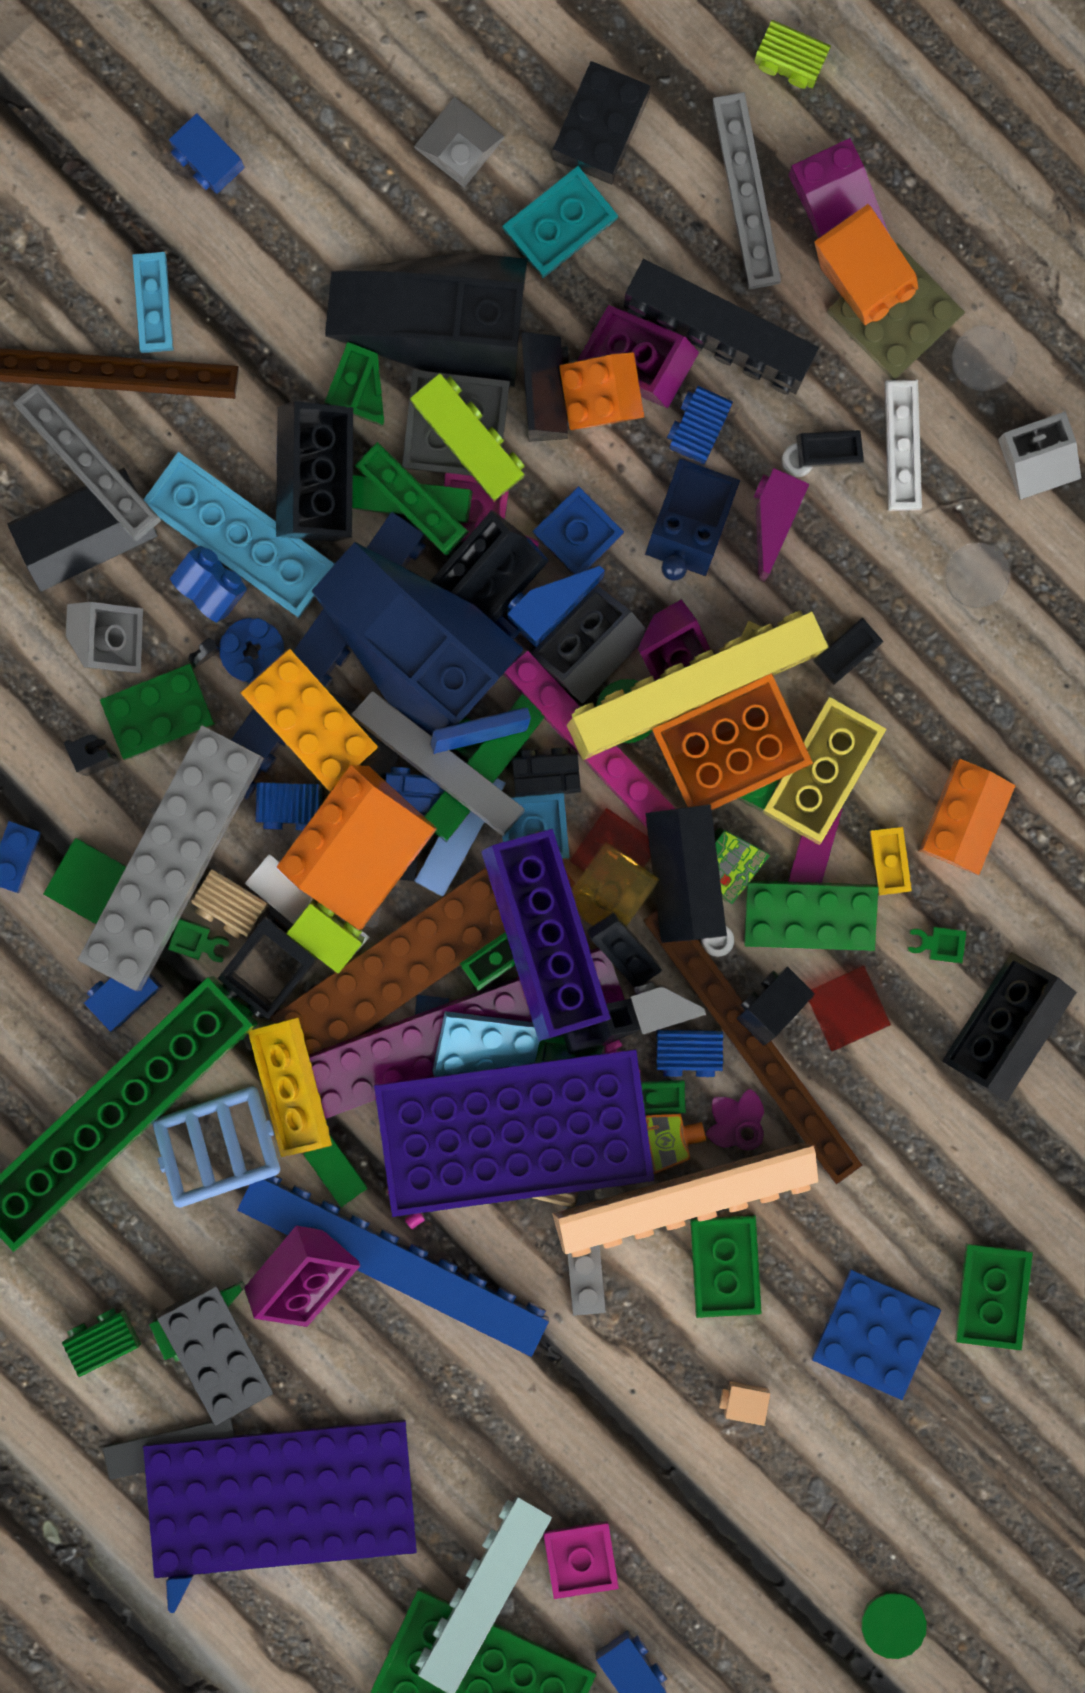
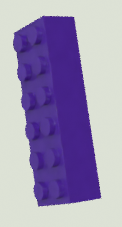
M553 828L495 844L481 851L538 1041L610 1020L611 1018Z

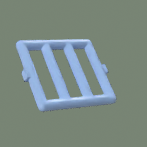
M254 1086L161 1116L153 1123L161 1157L157 1158L160 1170L166 1173L173 1203L178 1208L276 1176L280 1172L279 1162L271 1136L275 1135L270 1120H266L258 1089ZM248 1101L265 1161L264 1166L249 1171L246 1170L229 1107ZM217 1112L234 1173V1176L217 1182L214 1178L198 1119ZM184 1122L187 1125L203 1184L202 1187L184 1192L167 1129Z

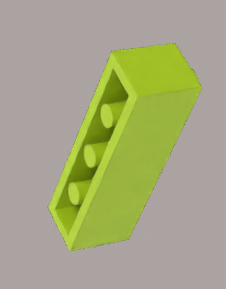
M439 373L410 398V402L493 502H495L524 478V473L521 470L525 466L514 452L508 455L500 446L504 440L492 426L487 430L479 419L483 415L471 401L465 404L458 394L462 390L452 377L449 376L445 379Z

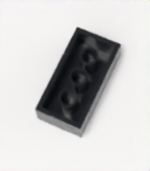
M293 401L277 407L276 537L330 542L352 538L353 407Z

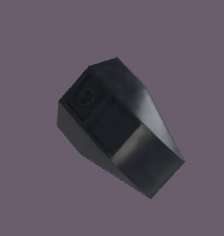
M461 252L331 271L325 337L345 344L347 342L375 352L378 356L420 371L510 381V387L515 388L521 312L528 259Z

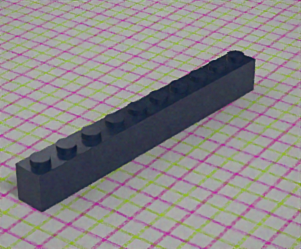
M391 512L367 548L405 568L410 559L416 561L426 547L423 543L425 536L424 533ZM323 609L293 653L327 689L333 679L330 673L336 665L341 667L352 651L348 649L349 645ZM252 709L231 739V741L264 758L244 796L246 800L256 790L257 783L254 781L261 771L267 773L275 763L277 757L273 754L280 744L284 747L286 746L282 739L254 709Z

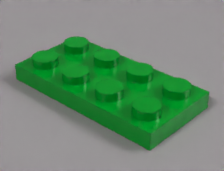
M751 880L746 890L745 947L875 951L879 887L877 884Z

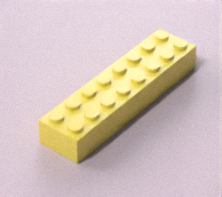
M801 610L792 613L777 623L778 627L773 628L772 624H768L753 631L754 633L748 636L749 640L743 641L742 636L725 643L724 647L719 649L720 652L715 655L712 650L706 651L694 657V660L689 662L690 666L684 668L683 663L666 669L665 673L660 675L661 679L654 681L653 676H650L635 683V686L630 688L631 692L627 694L621 689L604 697L605 699L601 701L602 705L594 707L592 702L576 709L575 713L571 714L572 719L566 726L582 761L644 734L657 726L771 673L774 676L817 657L829 647L813 612L805 615L802 614Z

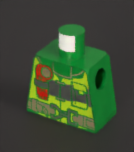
M718 828L714 834L722 899L733 904L770 855L730 832Z

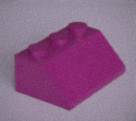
M296 1225L244 1287L254 1319L308 1327L357 1271L360 1263L323 1230Z

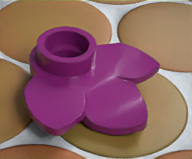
M747 1089L739 1102L727 1097L713 1098L712 1113L717 1124L711 1126L706 1131V1135L711 1142L723 1148L736 1145L742 1150L756 1149L764 1138V1130L760 1124L764 1108L757 1094L751 1089ZM744 1128H751L753 1130V1137L750 1140L742 1138L741 1132Z

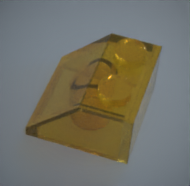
M605 842L572 889L579 916L594 926L614 912L627 926L659 879Z

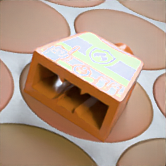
M680 1113L645 1115L653 1174L689 1160L688 1145L706 1141L702 1122L683 1126Z

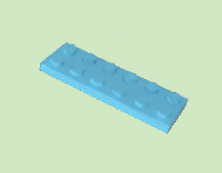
M180 452L175 455L143 499L162 521L197 546L212 550L222 564L297 618L301 617L314 599L315 595L312 593V589L335 565L301 539L276 537L275 520Z

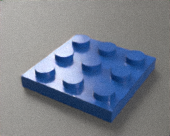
M850 1269L811 1359L814 1362L903 1400L941 1313V1309Z

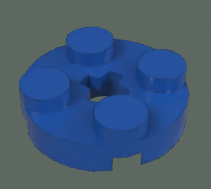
M246 618L235 622L220 639V658L224 668L231 676L242 682H252L285 652L284 640L278 630L273 625L259 618ZM250 642L253 645L259 644L261 646V649L257 652L259 657L254 660L251 656H244V651L247 650L246 645Z

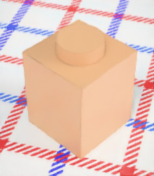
M730 1381L728 1390L722 1389L719 1408L724 1409L726 1419L765 1426L771 1393L768 1388Z

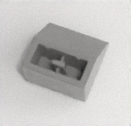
M1066 411L1005 432L998 439L1019 500L1081 479L1077 442Z

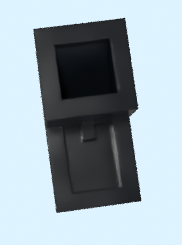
M631 999L606 1004L610 1020L563 1034L569 1055L597 1049L638 1032L640 1026Z

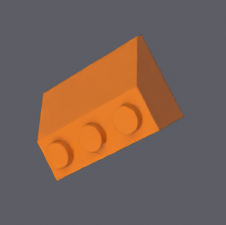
M962 759L954 761L918 851L979 876L1016 785L989 770Z

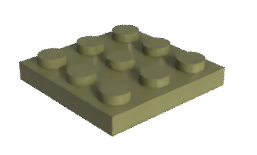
M899 243L896 245L917 275L919 289L916 290L912 298L904 303H897L889 309V312L881 320L872 321L866 326L843 297L839 298L827 311L892 380H896L965 314L962 308Z

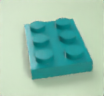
M577 166L506 222L502 229L543 279L618 220V214L580 167Z

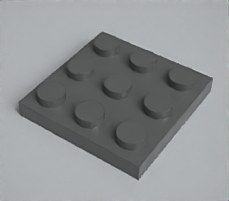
M413 370L410 398L439 373ZM440 373L445 379L449 376L452 377L462 390L458 394L465 404L471 401L483 415L479 420L488 430L492 426L504 440L510 381ZM409 399L402 466L406 469L472 476Z

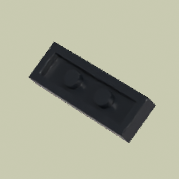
M614 912L587 930L591 940L634 987L644 984L663 971L658 961Z

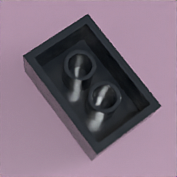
M590 61L553 147V160L573 169L579 166L585 174L612 185L649 99L651 86Z

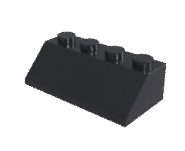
M1011 952L942 1062L983 1089L1007 1102L1077 992L1059 977Z

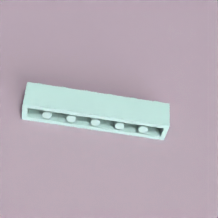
M517 1496L513 1502L510 1500L506 1501L498 1516L503 1521L497 1531L490 1530L482 1544V1547L486 1548L481 1560L476 1558L473 1560L465 1575L470 1578L464 1590L458 1588L450 1601L449 1606L453 1608L447 1620L442 1617L432 1634L437 1639L431 1650L425 1647L417 1660L416 1666L420 1667L418 1676L446 1693H455L552 1519L551 1516Z

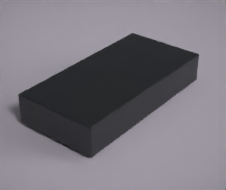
M861 430L800 433L796 435L800 468L853 465L864 462Z
M861 618L831 644L829 648L817 656L813 662L835 685L884 641L864 618Z

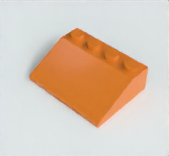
M772 673L652 729L687 807L711 805V810H714L813 764Z
M350 765L276 867L300 890L358 930H362L437 828L371 767Z

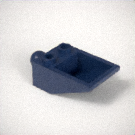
M679 459L645 555L663 561L661 570L667 579L671 581L680 580L686 575L687 570L703 576L707 575L738 489L739 479Z

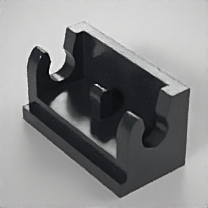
M87 735L75 741L67 740L63 742L76 772L84 776H89L119 762L115 753L109 754L107 749L100 750L98 748L99 746H104L107 741L98 739L95 735Z

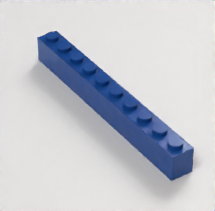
M277 1175L249 1185L237 1211L286 1235H289L296 1225L323 1230L359 1261L360 1267L357 1269L358 1271L532 1357L549 1323V1317L544 1315L546 1310L531 1302H528L527 1306L515 1301L517 1296L501 1287H499L498 1291H495L486 1286L487 1281L473 1273H470L467 1277L457 1272L458 1266L443 1258H440L439 1262L427 1257L429 1252L422 1247L412 1243L410 1247L399 1243L400 1237L392 1232L382 1229L378 1233L368 1228L370 1225L369 1221L354 1214L350 1219L339 1213L341 1209L339 1206L327 1200H323L322 1204L310 1199L312 1193L296 1185L290 1189L280 1184L282 1178Z

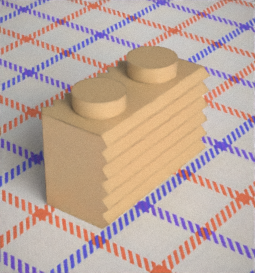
M211 869L191 902L197 906L196 914L212 922L214 917L225 923L223 930L240 939L242 934L250 937L269 906V903L213 869Z

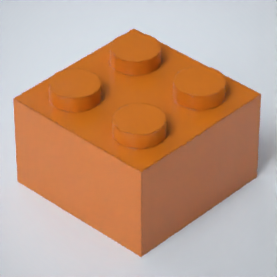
M634 352L610 354L559 365L570 430L593 428L644 418Z

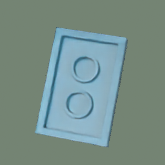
M445 1011L432 1070L433 1075L443 1076L535 1063L540 1041H538L533 1022Z

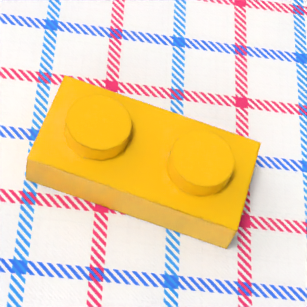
M903 827L869 831L876 884L879 887L878 896L911 892Z

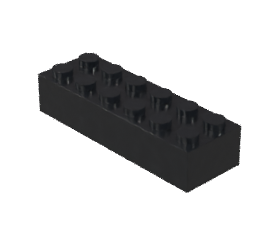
M644 258L625 293L624 308L628 310L627 313L644 320L647 319L661 327L685 336L698 351H702L704 348L714 353L713 357L717 361L728 366L734 363L744 368L742 372L750 378L760 380L762 377L770 381L773 389L785 395H789L790 392L795 395L797 394L819 349L818 346Z

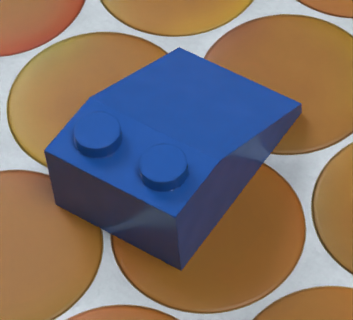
M598 566L532 589L525 596L520 592L507 606L509 608L508 620L536 648L603 580L605 570Z

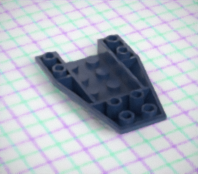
M357 542L350 546L312 589V593L387 702L430 736L433 735L435 729L459 724L524 650L476 605Z

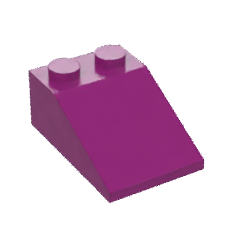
M851 138L791 165L788 176L818 238L867 204L872 207L887 230L865 167Z
M608 305L577 361L610 354L634 352L641 397L668 409L697 358L699 351L685 336Z
M773 468L770 476L763 474L753 496L759 499L755 508L759 580L763 582L766 581L809 487V483Z

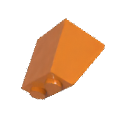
M869 204L814 241L822 272L865 326L872 321L881 320L886 316L890 308L899 302L904 303L913 297L916 290L919 289L916 273Z

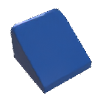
M194 1575L168 1577L166 1580L169 1613H175Z

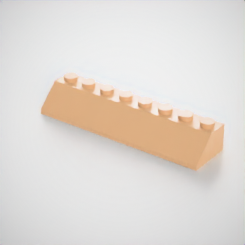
M800 1142L554 1212L552 1214L562 1251L565 1254L571 1253L572 1257H579L591 1253L590 1247L603 1244L604 1248H610L622 1244V1238L634 1235L635 1239L654 1235L653 1229L666 1226L667 1230H673L685 1226V1220L697 1217L698 1221H705L717 1217L716 1211L729 1208V1212H736L748 1208L747 1202L760 1199L761 1203H767L779 1199V1193L791 1190L792 1194L811 1190L810 1184L818 1182L816 1153L813 1145Z

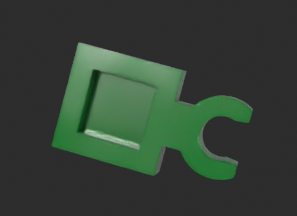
M180 917L172 934L168 950L199 960L201 953L205 952L211 960L223 962L224 956L216 954L213 949L217 944L229 946L230 942L223 936L210 938L208 937L209 927Z
M932 927V935L927 936L921 929H911L909 934L918 935L921 943L916 948L907 947V951L916 954L930 950V960L963 964L967 931Z

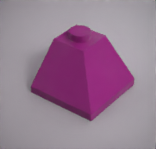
M682 599L653 615L638 647V651L654 681L661 679L660 675L665 673L666 669L683 663L684 668L690 666L689 662L694 660V657L711 650L697 619Z

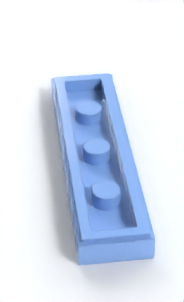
M498 778L493 783L501 791L506 784ZM471 811L447 842L439 837L415 882L444 897L485 822Z

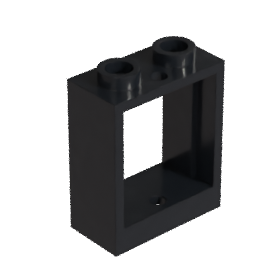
M272 914L262 920L217 978L223 983V987L232 997H241L248 1003L247 1008L259 1018L266 1017L267 1019L276 1014L318 960L316 956L288 936L289 928ZM264 935L302 964L273 1002L269 1001L236 974V971Z

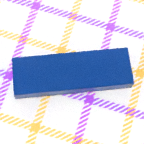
M521 708L435 729L430 745L433 754L525 732L528 729L531 717L528 708Z

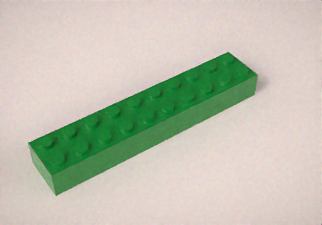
M214 976L207 977L0 1174V1238L13 1252L22 1248L258 1024Z

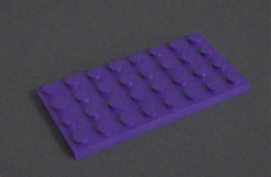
M636 1049L374 1085L392 1217L654 1181Z
M406 1420L145 1444L143 1446L154 1579L417 1553Z

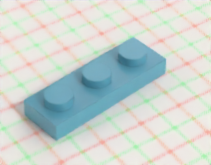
M165 252L132 254L141 353L174 351Z

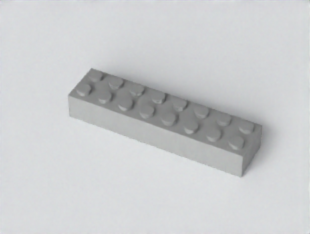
M201 725L84 946L78 961L135 991H142L264 760L263 757Z

